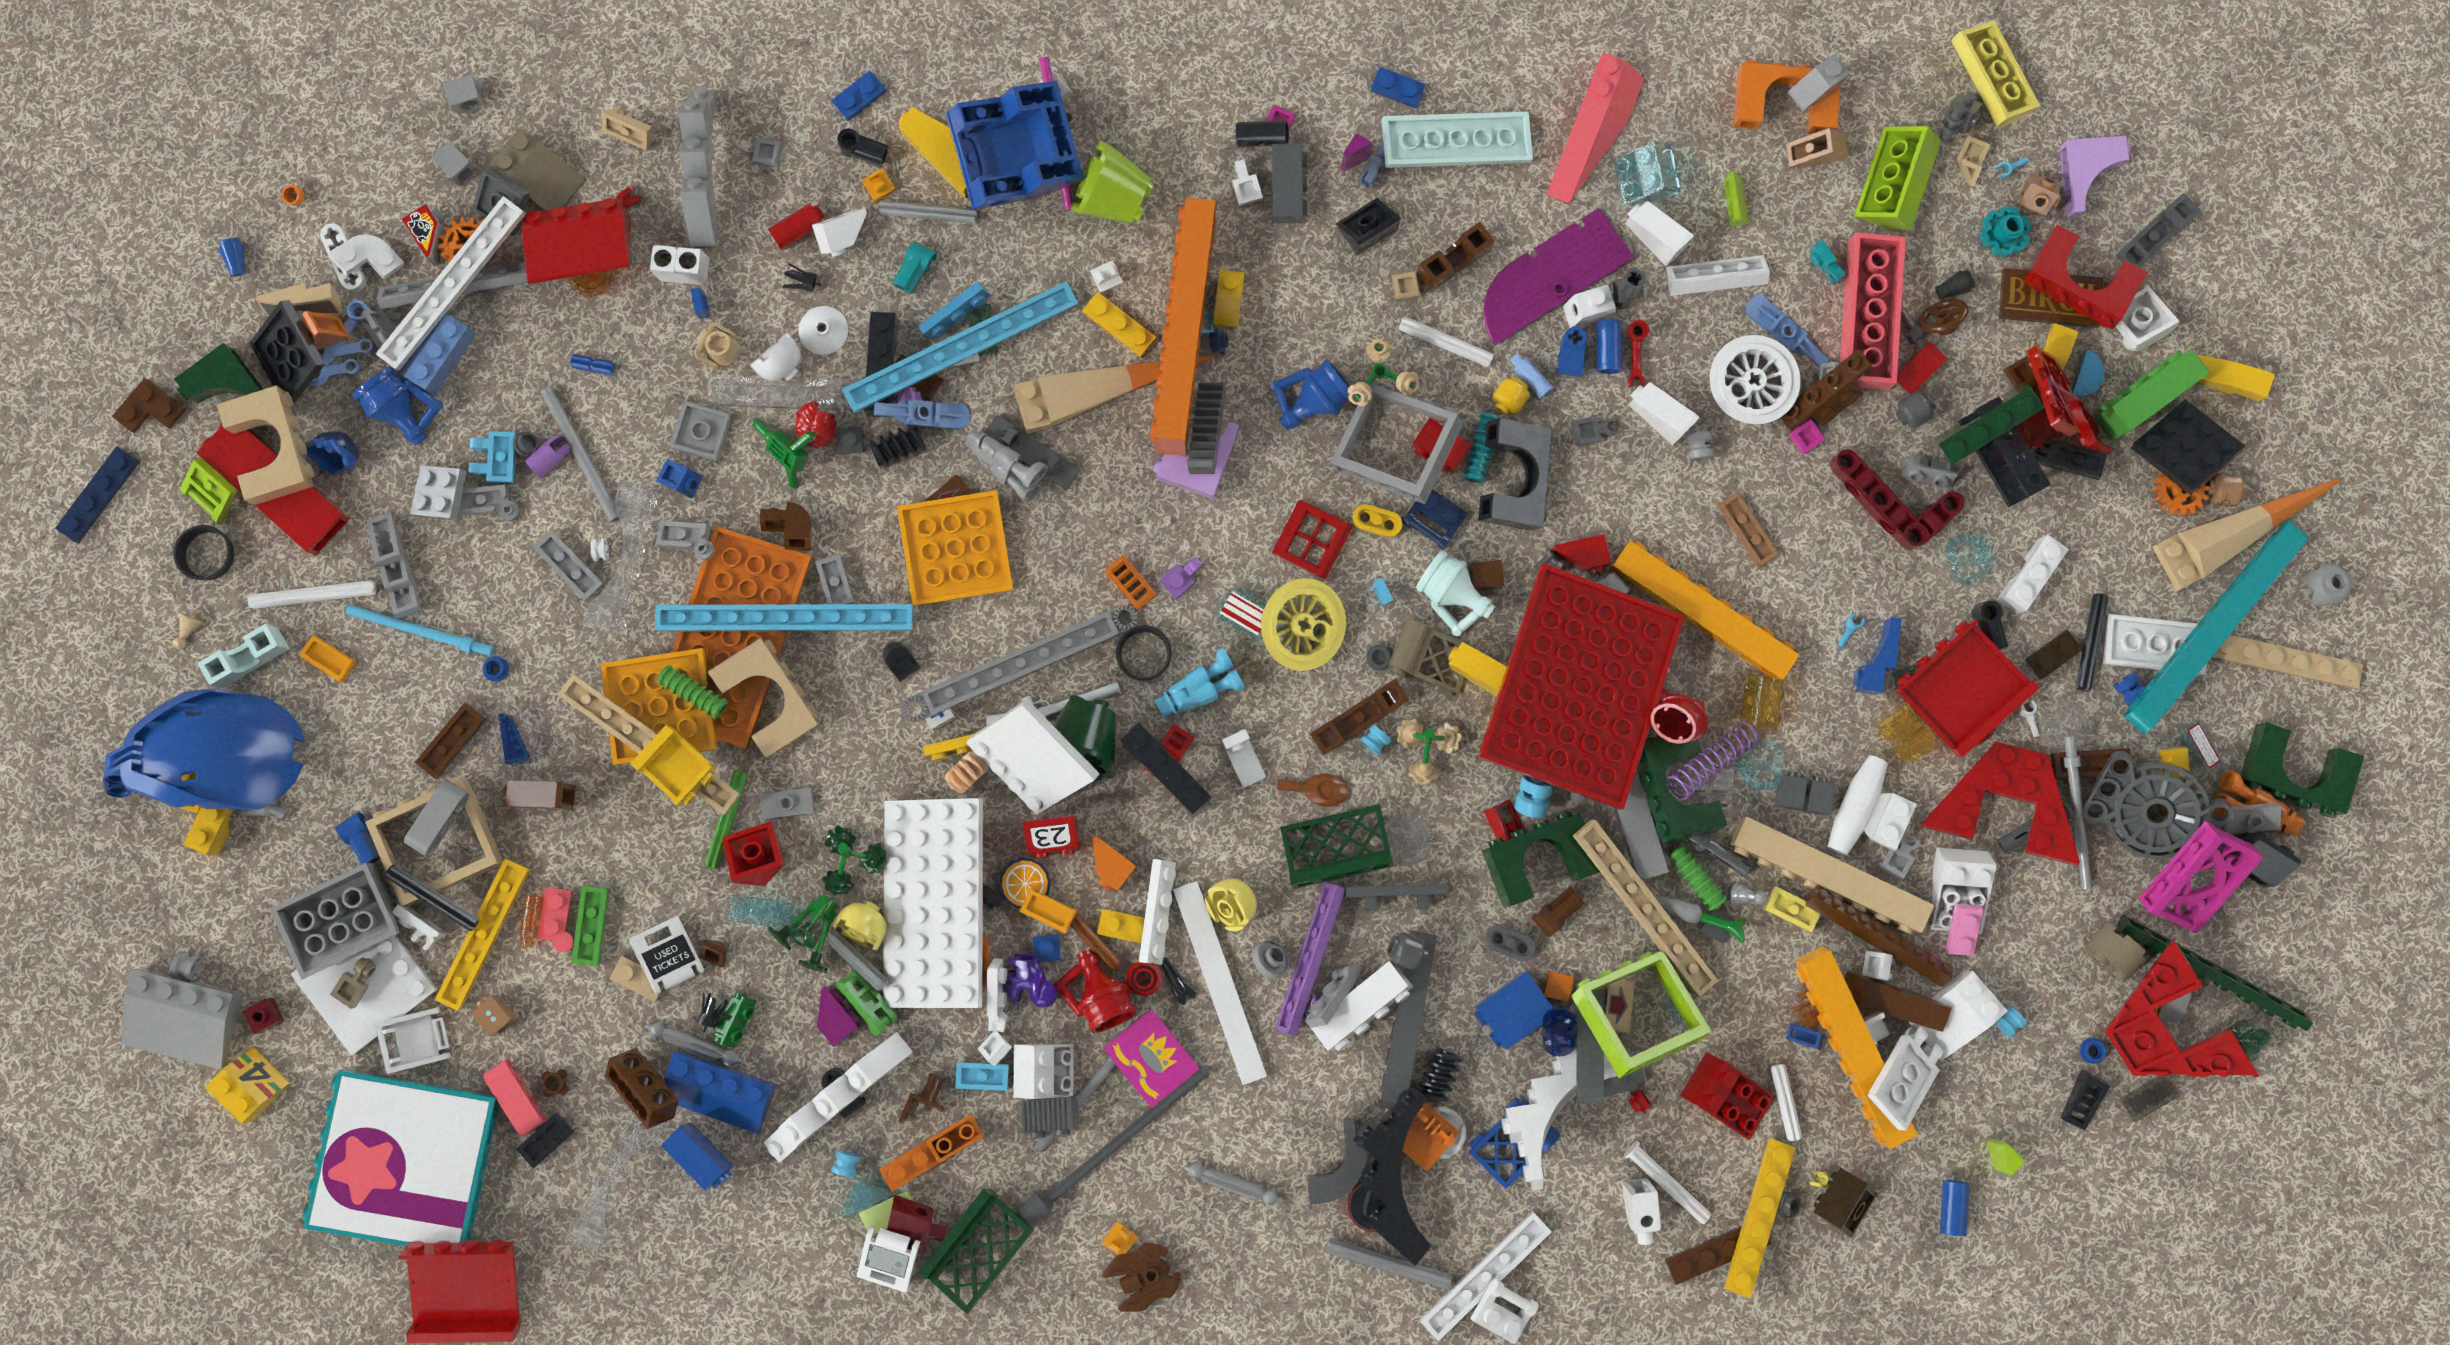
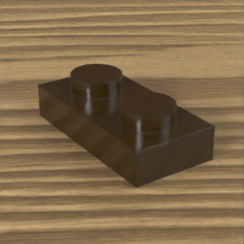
M2067 629L2025 660L2041 680L2083 649Z

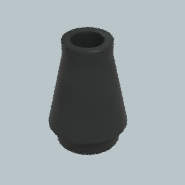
M1967 269L1964 271L1959 270L1942 284L1936 286L1935 291L1942 301L1946 298L1970 293L1971 289L1975 288V281Z

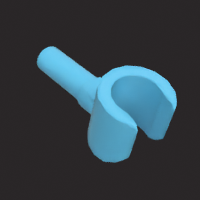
M2025 157L2014 163L2001 162L1995 170L2000 167L2006 168L2007 173L1999 177L2004 179L2009 176L2011 171L2027 164L2029 161Z
M1856 613L1847 618V628L1837 646L1843 648L1853 631L1858 630L1864 625V618L1859 621L1858 625L1853 623L1852 619Z

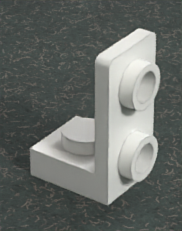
M1246 729L1222 739V744L1242 787H1247L1266 777L1249 741L1250 738Z

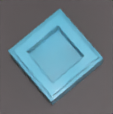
M1383 578L1374 581L1372 587L1381 606L1385 607L1391 604L1393 599Z

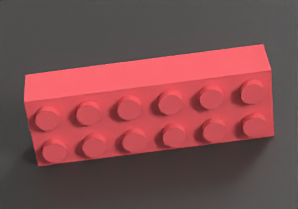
M1856 232L1847 241L1840 362H1843L1858 349L1863 352L1871 363L1872 368L1854 382L1859 388L1888 391L1897 384L1906 237Z

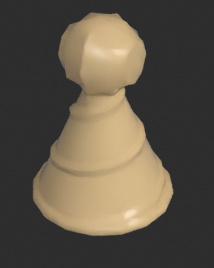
M192 610L190 615L178 613L180 636L174 638L172 642L174 648L178 650L186 648V638L196 631L200 625L204 624L203 621L195 618L196 611Z

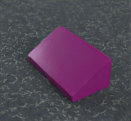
M1358 133L1355 134L1343 152L1341 170L1345 172L1367 161L1370 157L1372 142Z

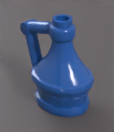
M1328 359L1322 362V366L1314 370L1304 368L1271 383V388L1283 412L1279 421L1287 431L1291 428H1296L1300 425L1301 420L1308 416L1317 414H1334L1337 416L1349 400V383ZM1303 380L1298 400L1290 408L1284 389Z
M391 366L371 377L352 393L353 398L360 402L367 419L372 418L388 422L404 432L406 440L412 442L415 446L427 438L425 429L443 408V403L440 400L435 399L408 379L403 381L395 375V370ZM410 393L429 406L418 423H416L412 415Z

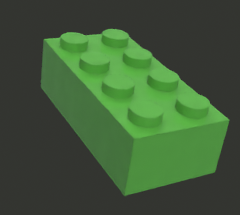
M2192 349L2183 354L2179 350L2157 364L2154 369L2139 377L2135 383L2124 388L2113 399L2098 407L2097 409L2100 413L2093 418L2109 439L2113 441L2133 430L2210 372Z

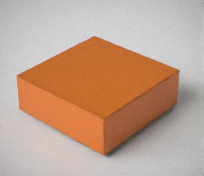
M1548 971L1543 991L1544 996L1569 1002L1574 977Z

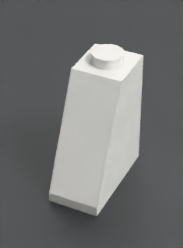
M1649 201L1645 202L1642 206L1637 204L1627 214L1629 219L1626 225L1665 266L1669 265L1680 255L1694 237L1688 230Z
M1651 382L1644 388L1640 385L1630 395L1633 400L1629 406L1672 446L1700 418Z

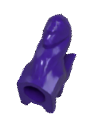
M1015 954L1014 958H1008V963L1015 966V970L1008 971L1007 979L1009 980H1006V983L1003 984V990L1011 999L1012 1004L1015 1005L1017 1001L1021 1000L1023 990H1029L1030 999L1037 1007L1045 1008L1052 1006L1057 999L1056 987H1053L1051 981H1046L1045 972L1038 963L1037 957L1035 955Z

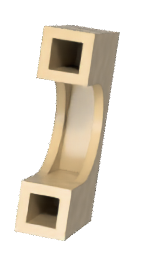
M278 386L217 404L223 428L233 434L261 425H272L279 432L281 448L277 458L270 465L262 469L237 476L244 500L253 505L314 486L312 482L314 472L305 458L307 448L298 434L300 424L291 410L293 400L288 392Z
M761 637L709 670L708 673L722 693L751 676H766L779 684L785 697L783 712L777 719L751 736L766 758L818 725L819 721L817 718L820 715L812 703L808 705L804 700L803 696L806 694L798 682L794 684L788 676L791 674V671L784 661L779 662L774 655L777 650L769 639L765 641Z

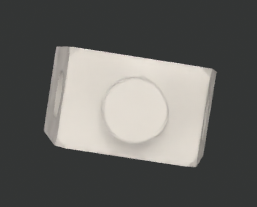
M1608 285L1575 294L1563 306L1570 328L1573 326L1581 327L1616 315V306Z
M1647 1178L1621 1181L1628 1225L1637 1234L1639 1244L1648 1245L1654 1243L1653 1232L1661 1230L1657 1190Z

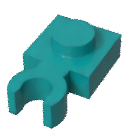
M1823 239L1809 250L1811 254L1810 260L1813 265L1825 271L1833 285L1846 276L1842 268L1836 264V257Z

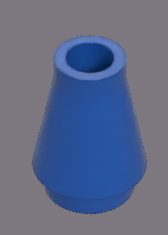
M228 238L219 241L220 247L217 249L230 276L235 277L246 274L244 244H241L240 238Z

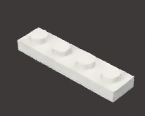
M1153 859L1139 962L1162 965L1165 954L1166 932L1169 927L1168 918L1172 903L1173 881L1176 876V862Z

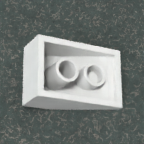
M1962 971L1932 998L1952 1007L1943 1032L1907 1022L1916 1032L1919 1027L1924 1028L1928 1033L1925 1039L1926 1044L1931 1049L1934 1044H1938L1943 1050V1054L1939 1059L1944 1060L1991 1027L2008 1011L1973 971Z

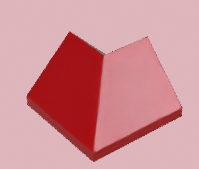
M772 821L722 837L729 873L733 883L766 886L783 867L785 857Z

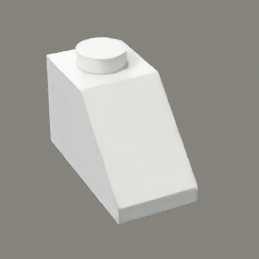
M855 209L813 224L812 227L821 253H831L832 257L846 253L845 248L853 246L867 214L866 209Z

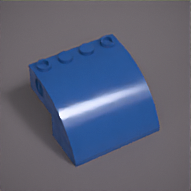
M1057 81L1015 86L1010 88L1001 97L960 102L946 112L973 210L1026 200L1061 189L1084 179Z

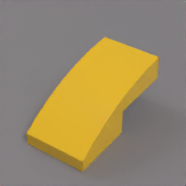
M2055 323L2050 328L2043 350L2053 355L2063 370L2075 344L2078 331Z

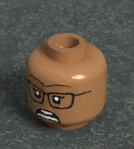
M2217 473L2211 480L2206 482L2205 486H2209L2210 490L2204 492L2205 495H2208V500L2211 504L2234 507L2245 499L2247 485L2243 483V479L2238 475Z

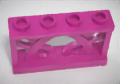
M2205 820L2141 894L2139 899L2149 913L2157 917L2159 915L2196 934L2261 862L2263 856L2253 844L2218 829L2212 823ZM2221 843L2228 845L2220 851L2217 849ZM2239 851L2236 855H2227L2231 852ZM2214 865L2213 881L2204 887L2191 890L2190 879L2197 871L2206 870ZM2175 903L2173 909L2167 907V905ZM2183 903H2185L2188 909L2184 914L2181 913Z

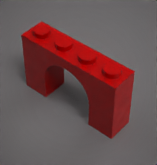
M2056 225L2047 237L2023 282L2032 289L2052 297L2054 301L2063 303L2073 308L2077 313L2097 321L2101 326L2113 330L2123 319L2148 272L2124 261L2116 270L2106 288L2089 290L2079 286L2069 276L2067 259L2080 236Z

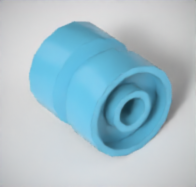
M1522 774L1519 785L1520 791L1517 793L1514 808L1522 815L1528 817H1544L1548 811L1549 797L1552 795L1554 785Z

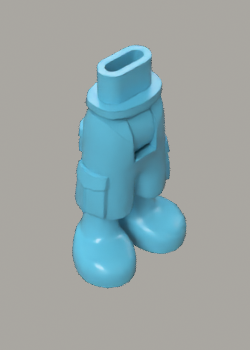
M1224 647L1217 650V660L1212 666L1206 670L1202 666L1197 667L1189 672L1185 678L1167 690L1168 692L1164 691V696L1155 700L1163 718L1173 713L1176 716L1199 705H1207L1217 700L1218 693L1227 689L1242 691L1245 689L1236 669L1229 672L1221 680L1215 683L1210 682L1212 678L1235 668Z

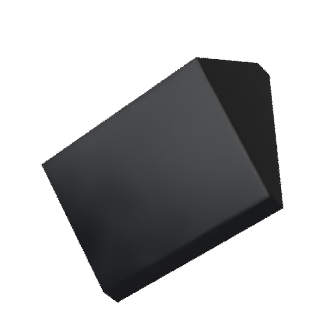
M1376 198L1337 222L1336 225L1355 254L1358 255L1398 230L1401 219L1396 212Z

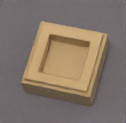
M1416 271L1392 275L1396 301L1421 296Z

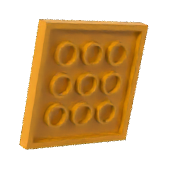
M997 490L897 506L913 607L1014 591Z
M703 648L600 663L604 696L657 734L665 725L673 727L700 753L718 750L712 714H705V710L700 711L698 706H692L691 701L686 702L684 697H678V693L673 694L671 689L666 690L664 685L660 686L657 684L660 672L664 667L671 665L673 670L678 669L680 674H686L687 678L691 677L694 683L696 681L699 682L701 687L706 686L707 691H709L706 657ZM609 733L613 765L631 763L639 753Z

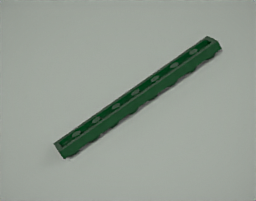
M2122 915L2118 921L2121 934L2124 936L2128 935L2134 941L2138 940L2143 943L2144 947L2154 954L2162 953L2172 941L2125 915ZM2178 944L2199 978L2204 979L2206 977L2214 981L2213 984L2225 992L2228 989L2233 991L2243 1002L2247 1004L2253 1002L2259 1005V1008L2264 1013L2272 1017L2277 1015L2283 1018L2282 1021L2294 1029L2300 1027L2308 1031L2312 1026L2313 1022L2306 1012Z

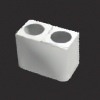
M653 245L650 270L660 281L702 285L707 281L710 258L701 249ZM662 254H671L672 260L669 265L665 267L658 266L659 257ZM681 255L696 256L697 262L693 268L684 269L679 264V258Z

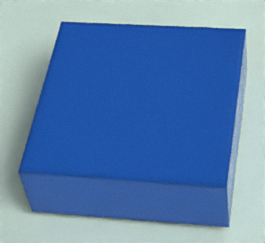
M699 287L691 289L695 314L700 319L708 318L710 315L706 294Z

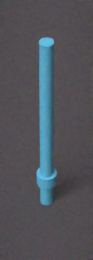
M348 605L346 608L347 615L460 647V650L464 652H477L487 656H492L494 653L493 646L476 642V639L468 636L462 638L353 605Z

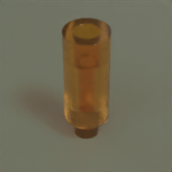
M525 895L519 936L523 937L522 946L533 947L534 938H538L544 901L542 896Z

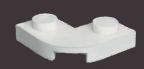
M365 234L352 237L329 253V258L346 276L368 262L385 280L404 266V261L385 241L373 235Z

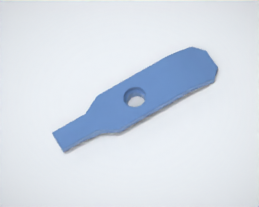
M1753 295L1747 302L1746 314L1790 351L1806 355L1820 367L1822 363H1827L1830 360L1812 343L1808 332L1776 308L1764 295ZM1784 328H1791L1793 331L1792 335H1786Z
M905 399L897 404L874 403L875 416L895 417L905 425L964 429L970 423L969 409L964 404ZM921 408L926 411V417L920 414Z

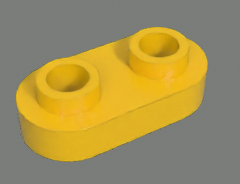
M1369 504L1358 506L1352 516L1355 527L1385 538L1397 536L1402 528V520L1398 514ZM1367 514L1370 520L1362 522L1360 516ZM1387 521L1392 522L1394 525L1393 529H1386L1384 523Z

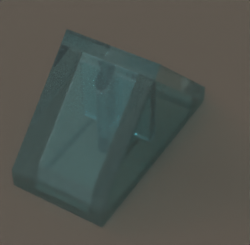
M856 1176L852 1180L840 1215L844 1219L890 1196L893 1192H891L888 1186Z

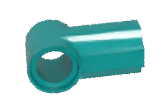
M913 241L905 253V261L893 280V285L906 293L913 294L924 273L931 269L929 265L932 260H936L937 252Z

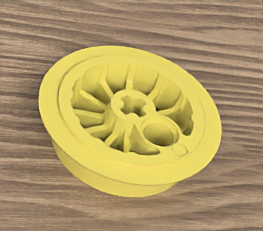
M1310 578L1292 580L1278 588L1266 603L1261 618L1262 638L1270 655L1282 666L1297 671L1312 670L1327 663L1340 648L1346 630L1345 610L1338 595L1325 583ZM1297 595V602L1295 607L1292 598H1295ZM1309 595L1310 600L1304 607L1305 596ZM1285 603L1287 604L1290 613L1283 609ZM1318 603L1320 609L1309 614L1315 604ZM1279 612L1286 617L1285 620H1277ZM1323 614V620L1316 619ZM1299 620L1303 623L1302 627L1298 625ZM1277 624H1285V627L1276 630ZM1316 625H1318V627H1321V631L1318 636H1314L1313 629ZM1287 633L1283 640L1280 642L1279 636ZM1300 639L1305 649L1301 653H1299ZM1292 640V647L1290 652V650H1288L1286 647ZM1309 640L1316 641L1315 645L1311 647Z

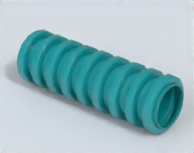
M1487 412L1479 415L1481 419L1477 422L1479 428L1475 430L1477 434L1473 437L1475 443L1471 445L1473 449L1469 452L1471 458L1467 460V463H1469L1465 467L1467 473L1463 475L1467 481L1478 484L1485 482L1486 468L1489 467L1488 461L1491 460V455L1489 454L1493 453V448L1485 447L1487 422L1500 418L1495 414Z

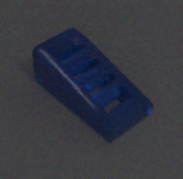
M506 713L499 714L505 764L517 766L532 763L512 716Z

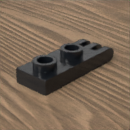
M2047 438L2037 440L2036 444L2044 446H2036L2034 453L2037 454L2034 456L2039 465L2095 480L2101 478L2107 454Z

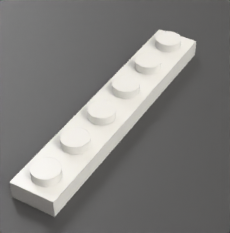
M1532 1211L1419 1321L1439 1341L1480 1302L1491 1281L1494 1279L1501 1281L1551 1233V1230Z

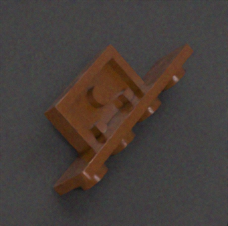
M1858 349L1796 399L1790 410L1781 417L1787 428L1793 431L1811 416L1822 426L1833 420L1836 415L1863 395V392L1854 382L1872 368L1871 363L1861 350Z

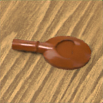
M1332 774L1315 775L1308 779L1306 783L1277 780V790L1303 792L1311 802L1320 806L1339 805L1349 795L1346 782Z

